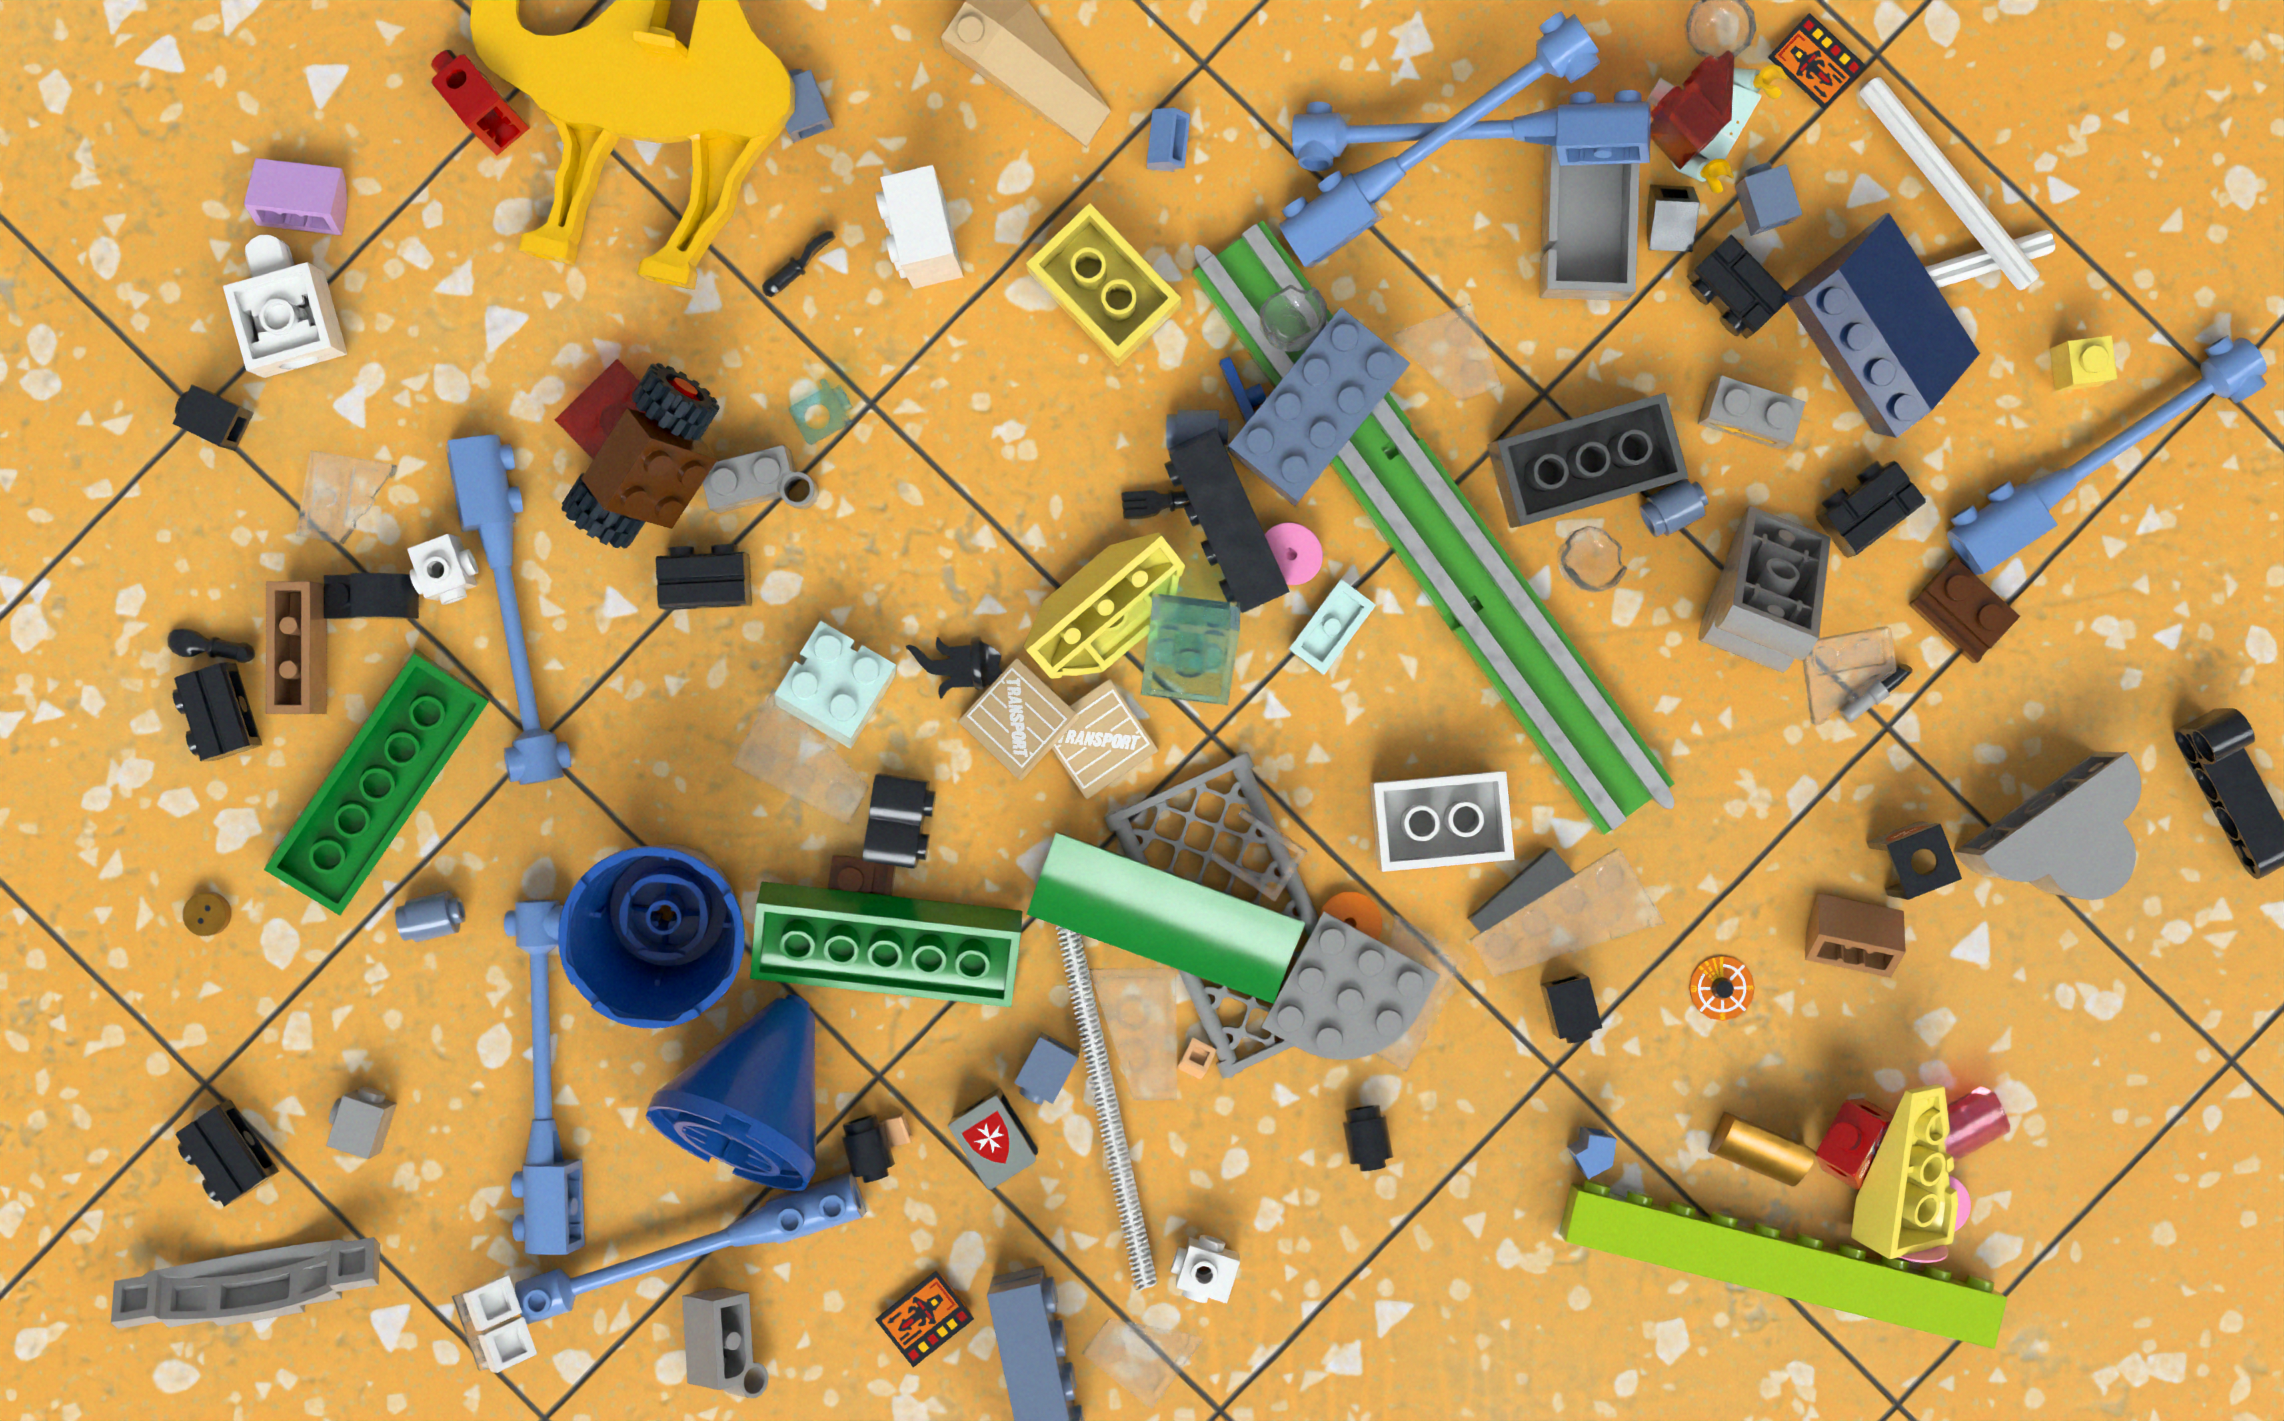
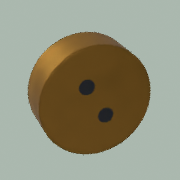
M214 892L199 893L192 896L183 908L185 926L189 931L198 936H210L222 932L228 926L231 919V908L228 901L220 894Z

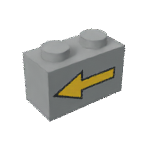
M1721 375L1709 385L1698 424L1776 449H1783L1793 444L1806 402Z

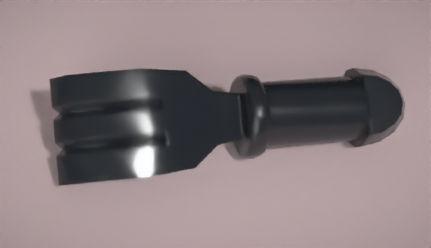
M1154 490L1121 493L1124 519L1154 517L1166 508H1170V511L1173 512L1175 509L1184 508L1182 503L1189 500L1186 491L1173 492V490H1169L1168 494H1160Z

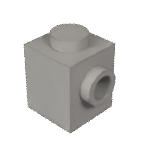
M360 1087L359 1090L343 1095L342 1099L338 1098L329 1115V1123L333 1124L326 1146L365 1159H370L381 1153L397 1103L386 1100L384 1092L370 1087Z

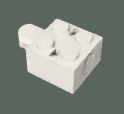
M259 235L251 239L245 247V256L252 278L223 286L246 371L266 378L347 355L325 272L308 262L294 265L290 247L277 237Z

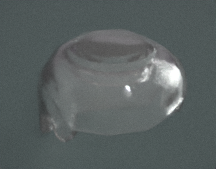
M1745 0L1697 1L1689 10L1684 24L1687 44L1701 58L1713 61L1735 58L1749 47L1756 31L1754 11Z
M1288 285L1279 293L1269 296L1260 308L1259 329L1268 342L1279 350L1298 352L1307 349L1326 326L1327 303L1315 287L1305 291L1293 285Z
M1586 526L1571 531L1562 542L1557 553L1559 572L1573 589L1587 593L1601 592L1616 587L1627 570V567L1621 562L1622 545L1601 528Z

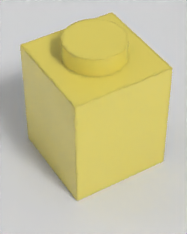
M2112 335L2066 341L2050 349L2055 392L2098 387L2117 380Z

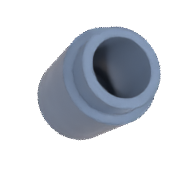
M1178 410L1177 414H1167V449L1215 427L1223 444L1228 445V419H1219V410Z
M1683 479L1649 496L1646 499L1647 503L1640 506L1639 511L1646 527L1654 537H1658L1663 533L1669 536L1704 517V506L1708 505V499L1698 482L1695 481L1691 484L1687 479Z
M447 890L407 900L404 906L396 908V925L404 941L413 939L415 942L434 939L458 933L460 923L465 922V909L459 897L454 898L452 893Z

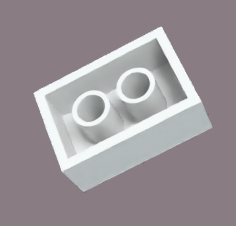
M930 165L880 177L883 191L876 192L875 195L881 218L884 219L886 228H889L890 235L886 236L890 259L894 263L896 271H899L900 278H908L913 289L964 277L945 195L934 166Z
M1506 771L1370 783L1378 870L1386 872L1515 860Z

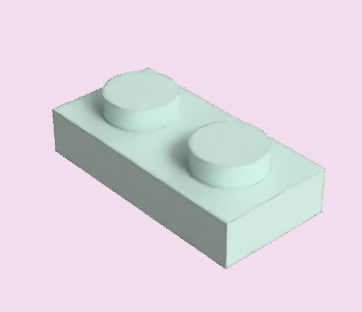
M1340 579L1288 650L1324 675L1376 604Z

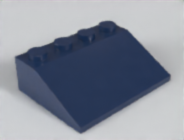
M1890 213L1882 215L1782 294L1872 431L1876 434L1898 438L1934 409L1980 354Z

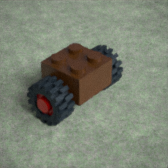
M660 363L650 365L632 393V400L637 403L636 407L640 411L647 413L626 408L585 474H580L562 502V511L567 513L565 516L571 521H576L574 525L579 530L585 529L588 531L586 535L591 538L598 537L600 543L607 545L610 542L614 548L621 546L624 549L631 545L645 522L670 529L674 527L718 460L701 439L720 409L717 400L709 396L711 393L706 388H700V383L694 379L692 381L689 380L687 375L681 371L677 373L673 367L667 365L665 368Z

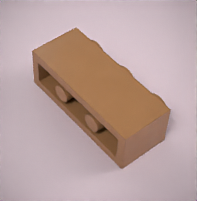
M266 581V714H327V619H324V584L311 581Z

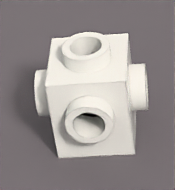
M446 534L407 549L414 569L410 570L411 581L418 594H423L426 599L440 600L442 605L450 604L466 598L465 590L478 586L474 574L478 573L476 560L469 549L464 550L460 537Z
M1200 1235L1199 1240L1189 1237L1185 1249L1177 1248L1170 1272L1177 1274L1176 1288L1183 1290L1182 1295L1197 1302L1207 1303L1208 1298L1227 1304L1240 1264L1239 1253L1225 1249V1242L1208 1235ZM1202 1266L1209 1267L1207 1271L1198 1270Z

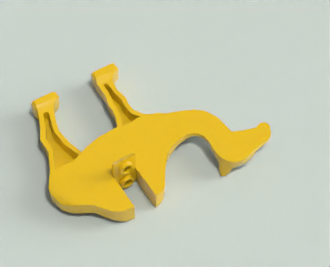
M472 0L470 28L477 55L490 70L529 95L556 125L564 145L561 164L555 174L554 202L547 223L535 231L522 234L518 250L532 257L575 265L578 254L577 245L582 237L587 208L597 189L603 165L620 137L652 143L692 141L693 173L689 204L667 244L654 255L646 257L639 262L637 275L649 281L695 290L698 277L696 266L717 233L734 215L741 182L761 153L781 133L795 111V84L788 70L777 56L759 41L741 4L737 0H699L688 46L685 43L679 42L675 38L676 34L665 29L671 0H616L588 26L570 33L554 36L535 35L523 27L519 17L520 0Z

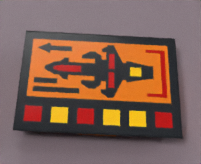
M1810 13L1768 56L1775 65L1780 66L1785 74L1824 110L1866 67L1856 55Z
M935 1271L875 1320L911 1366L915 1367L974 1320V1317L947 1279Z

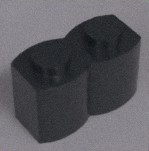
M881 773L875 774L862 861L915 869L919 859L926 860L930 834H923L925 816H933L936 801V791L929 790L930 781Z

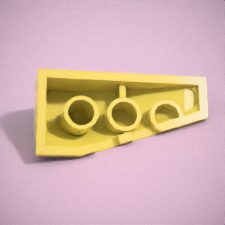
M1933 1084L1905 1091L1856 1197L1851 1238L1888 1259L1953 1243L1958 1210L1957 1190L1950 1187L1949 1172L1954 1169L1953 1156L1946 1153L1945 1139L1950 1132L1944 1086Z

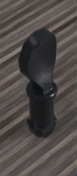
M822 231L813 236L806 244L800 259L796 260L793 256L790 257V261L763 283V293L766 296L774 297L798 276L804 275L806 273L804 269L814 255L836 238L833 231Z
M190 629L173 630L167 638L168 647L173 653L181 657H193L207 652L211 658H228L237 660L239 663L249 662L255 657V650L248 643L220 640L219 637H212L209 640L197 631Z

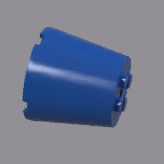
M659 844L629 848L599 861L573 887L564 904L558 928L559 954L567 978L572 986L575 985L582 996L592 1004L591 1007L598 1013L618 1023L638 1028H666L680 1025L700 1016L702 1012L718 1001L731 986L739 970L745 945L743 916L726 875L707 855L691 847L678 844ZM662 905H668L671 907V911L676 912L670 921L662 919L663 913H657Z

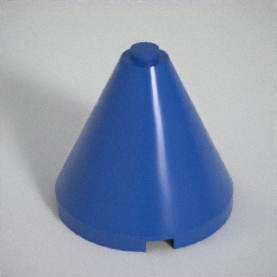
M790 994L786 998H776L654 1093L645 1115L649 1123L667 1139L706 1162H709L710 1158L713 1157L735 1167L732 1174L782 1190L800 1191L806 1189L816 1171L815 1016L809 1010L810 1004L804 999Z

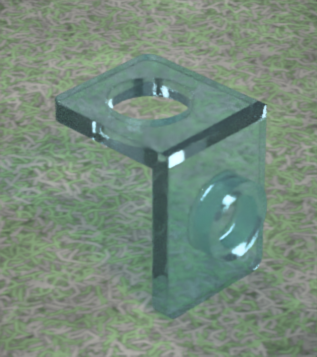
M826 378L819 380L823 389L789 408L794 421L809 445H813L853 423L847 413V410L853 408L845 391L841 385L833 388ZM816 404L825 406L830 413L829 422L822 429H812L805 421L807 409Z

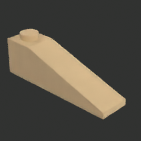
M966 0L941 36L945 52L1086 148L1111 114L1109 107L1026 0Z

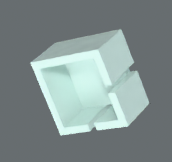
M820 621L800 652V663L796 661L793 663L774 694L775 704L851 749L894 680L896 664L863 645L858 652L855 651V640Z

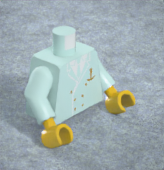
M1768 65L1761 71L1757 69L1733 68L1732 72L1730 70L1729 75V68L1706 69L1703 72H1694L1682 90L1659 78L1646 101H1650L1652 105L1668 113L1657 133L1663 139L1662 146L1676 171L1698 181L1704 182L1707 180L1713 193L1718 194L1724 190L1721 182L1716 178L1720 175L1734 178L1731 167L1725 159L1762 97L1756 92H1759L1762 88L1765 94L1772 99H1777L1782 95V91L1778 86L1770 85L1774 79H1788L1783 69L1778 65ZM1727 69L1725 109L1714 120L1716 111V81ZM1733 85L1732 92L1730 91V94L1727 96L1728 89ZM1732 94V102L1727 105V99Z

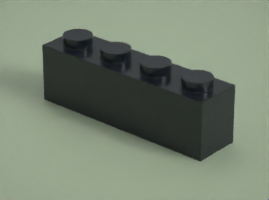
M1216 427L1169 448L1168 453L1171 460L1164 463L1174 487L1183 484L1189 497L1188 501L1182 503L1192 526L1195 527L1201 524L1207 540L1201 542V546L1210 565L1213 566L1219 563L1225 579L1219 581V585L1228 604L1231 605L1237 602L1241 613H1244L1289 593L1285 578Z

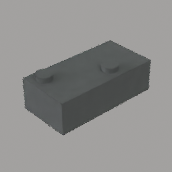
M1666 393L1487 444L1510 528L1524 526L1689 478Z

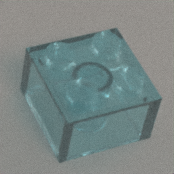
M1153 593L1142 668L1141 695L1228 705L1240 632V603Z

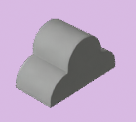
M1749 506L1735 533L1726 558L1724 570L1713 589L1704 612L1698 634L1699 641L1784 673L1790 667L1794 659L1804 660L1819 639L1831 537Z
M2094 752L1954 852L1967 868L1983 876L2019 882L2029 881L2036 888L2044 892L2079 899L2097 900L2111 896L2127 883L2132 875L2136 861L2135 844L2123 821L2134 811L2140 798L2141 778L2137 765L2128 752Z

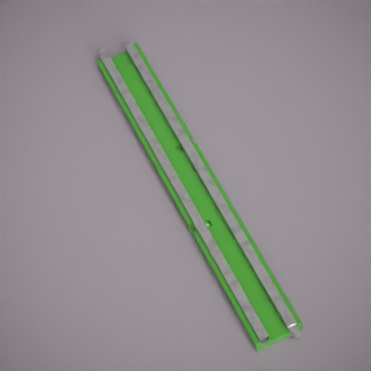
M1262 220L1242 233L1239 240L1217 256L1202 245L1195 246L1194 256L1199 267L1192 271V277L1275 389L1333 318V315ZM1388 392L1330 463L1333 470L1599 834L1605 835L1627 820L1626 817L1651 799L1663 808L1672 809L1674 807V798L1669 788L1675 783L1423 438L1419 439L1411 428L1412 423Z

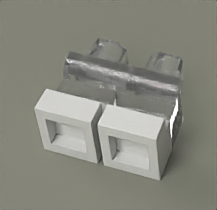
M509 1275L490 1279L452 1296L479 1371L490 1368L491 1372L498 1373L537 1355L524 1317H514L522 1313Z

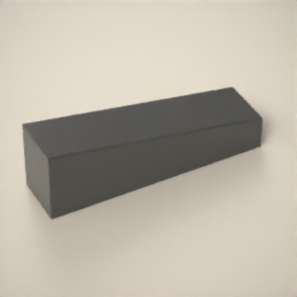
M1547 848L1467 919L1480 933H1483L1576 875L1553 848Z

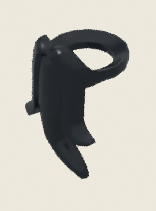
M980 636L972 637L970 645L955 647L946 646L937 637V650L942 655L950 656V659L931 660L917 647L912 645L906 646V649L913 654L928 673L951 677V679L944 681L939 686L938 694L940 699L951 688L974 687L977 690L984 689L995 682L1002 674V670L999 667L1001 654L990 645L982 642Z

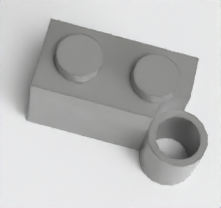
M785 445L718 461L703 481L709 509L718 514L782 498L794 508L807 509L814 505L819 496L816 482L808 475L796 472L792 452ZM797 480H806L810 486L809 495L801 502L792 501L789 496L790 486Z
M717 1287L682 1295L687 1383L715 1390L723 1389L729 1394L747 1398H757L762 1395L768 1385L769 1376L764 1365L753 1362L749 1293Z

